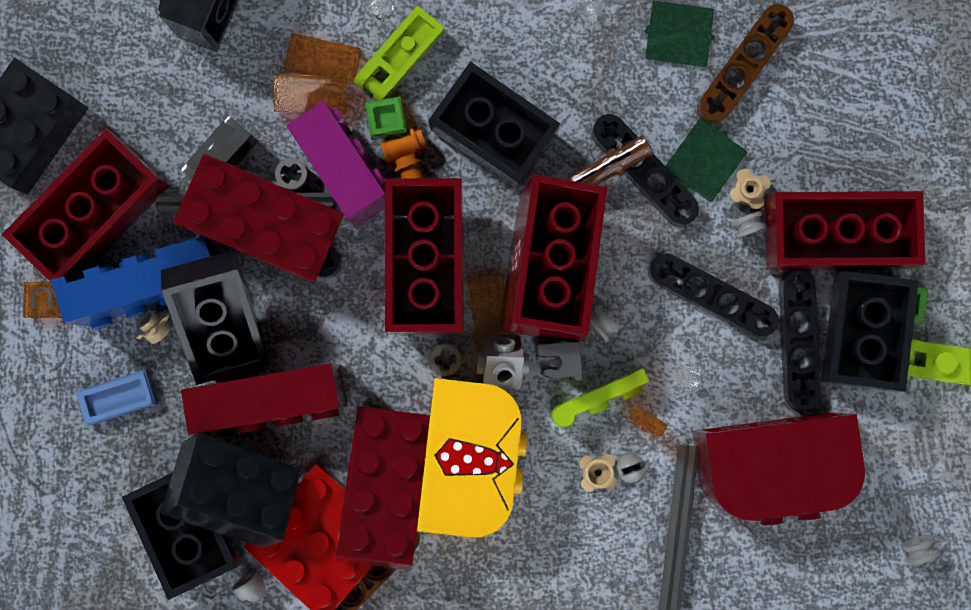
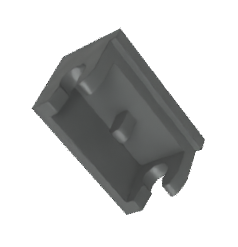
M225 113L222 117V123L186 163L182 162L179 165V168L192 179L203 153L236 167L258 141L231 116Z
M580 342L538 344L535 346L536 357L555 358L549 361V366L557 368L555 370L541 371L542 376L547 378L569 377V381L583 380Z

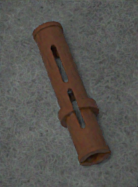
M642 134L639 138L617 150L612 148L606 151L607 155L564 180L599 185L617 174L621 177L627 173L626 169L649 156H653L654 152L646 137Z

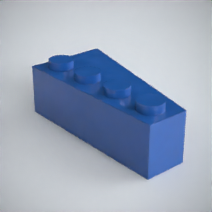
M200 236L156 249L154 251L156 257L149 259L147 254L121 259L122 261L119 263L120 268L114 269L112 266L103 268L97 266L83 270V279L69 281L63 276L50 280L63 322L91 326L92 330H99L113 325V318L126 315L127 319L141 316L148 312V306L160 303L161 307L167 306L161 291V270L217 255L213 242Z

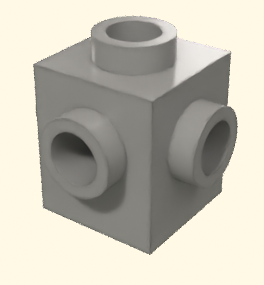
M483 335L482 352L476 353V374H482L483 384L494 385L505 391L521 389L522 375H528L529 354L523 353L520 336Z

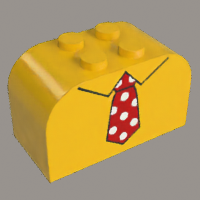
M434 379L417 531L476 538L494 533L507 521L512 510L514 494H521L523 472L522 469L517 468L518 456L525 457L527 434L526 432H521L522 421L517 403L502 388L483 383Z

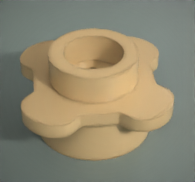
M748 169L739 170L736 174L737 182L729 193L730 199L735 203L739 202L743 205H749L751 209L761 208L764 205L763 196L765 190L771 185L770 179L765 175L760 177L753 175ZM748 186L753 187L752 192L747 191Z
M156 309L145 313L137 324L139 328L135 331L134 337L137 339L144 337L151 344L161 341L172 328V322L168 320L170 317L169 311L159 312Z
M604 454L600 458H591L586 455L580 459L579 466L583 469L581 486L585 491L591 492L595 488L612 490L616 486L617 479L614 477L613 466L615 465V459L613 456ZM600 469L601 475L596 476L595 470Z

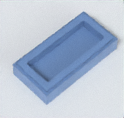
M142 370L76 391L86 426L98 424L159 404L149 370Z

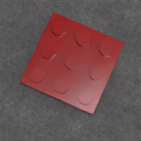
M315 464L297 485L284 540L266 548L247 543L244 548L310 610H336L373 566L336 561L335 554L345 487L320 464Z

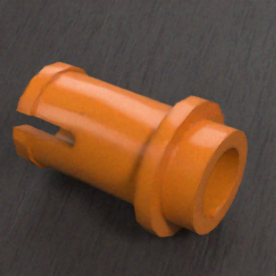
M411 128L408 134L380 142L387 164L412 153H418V156H421L422 151L428 150L421 129L414 131Z
M415 153L395 160L397 165L395 171L396 173L400 172L402 179L424 178L419 165L422 161L417 159Z

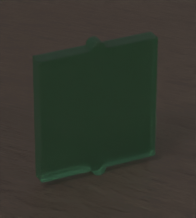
M653 0L650 22L645 29V33L648 34L645 59L706 67L710 42L714 39V35L711 34L714 9Z
M700 118L668 161L666 167L684 184L683 186L686 189H692L711 203L748 152L727 137V132H719Z

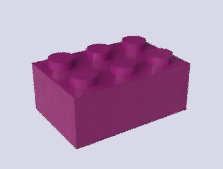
M322 101L286 125L346 218L355 228L385 209V180L377 168L371 172L367 166L372 162L357 137L351 141L349 140L348 136L353 133L337 107L329 110L325 102Z

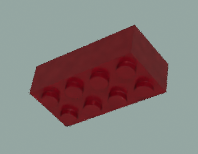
M105 128L1 235L49 281L63 276L66 280L76 281L84 275L83 270L90 269L154 203L157 195L163 193L170 185L122 139Z
M203 153L173 223L177 227L315 284L344 213Z
M923 191L775 192L765 198V223L768 226L766 228V270L911 269L926 265Z
M334 363L181 390L188 435L200 432L214 438L232 435L231 427L236 426L238 434L267 429V421L274 420L275 427L304 422L303 415L309 413L312 414V420L340 416L338 408L348 407L341 364Z
M357 406L335 554L337 562L403 570L412 569L430 415Z

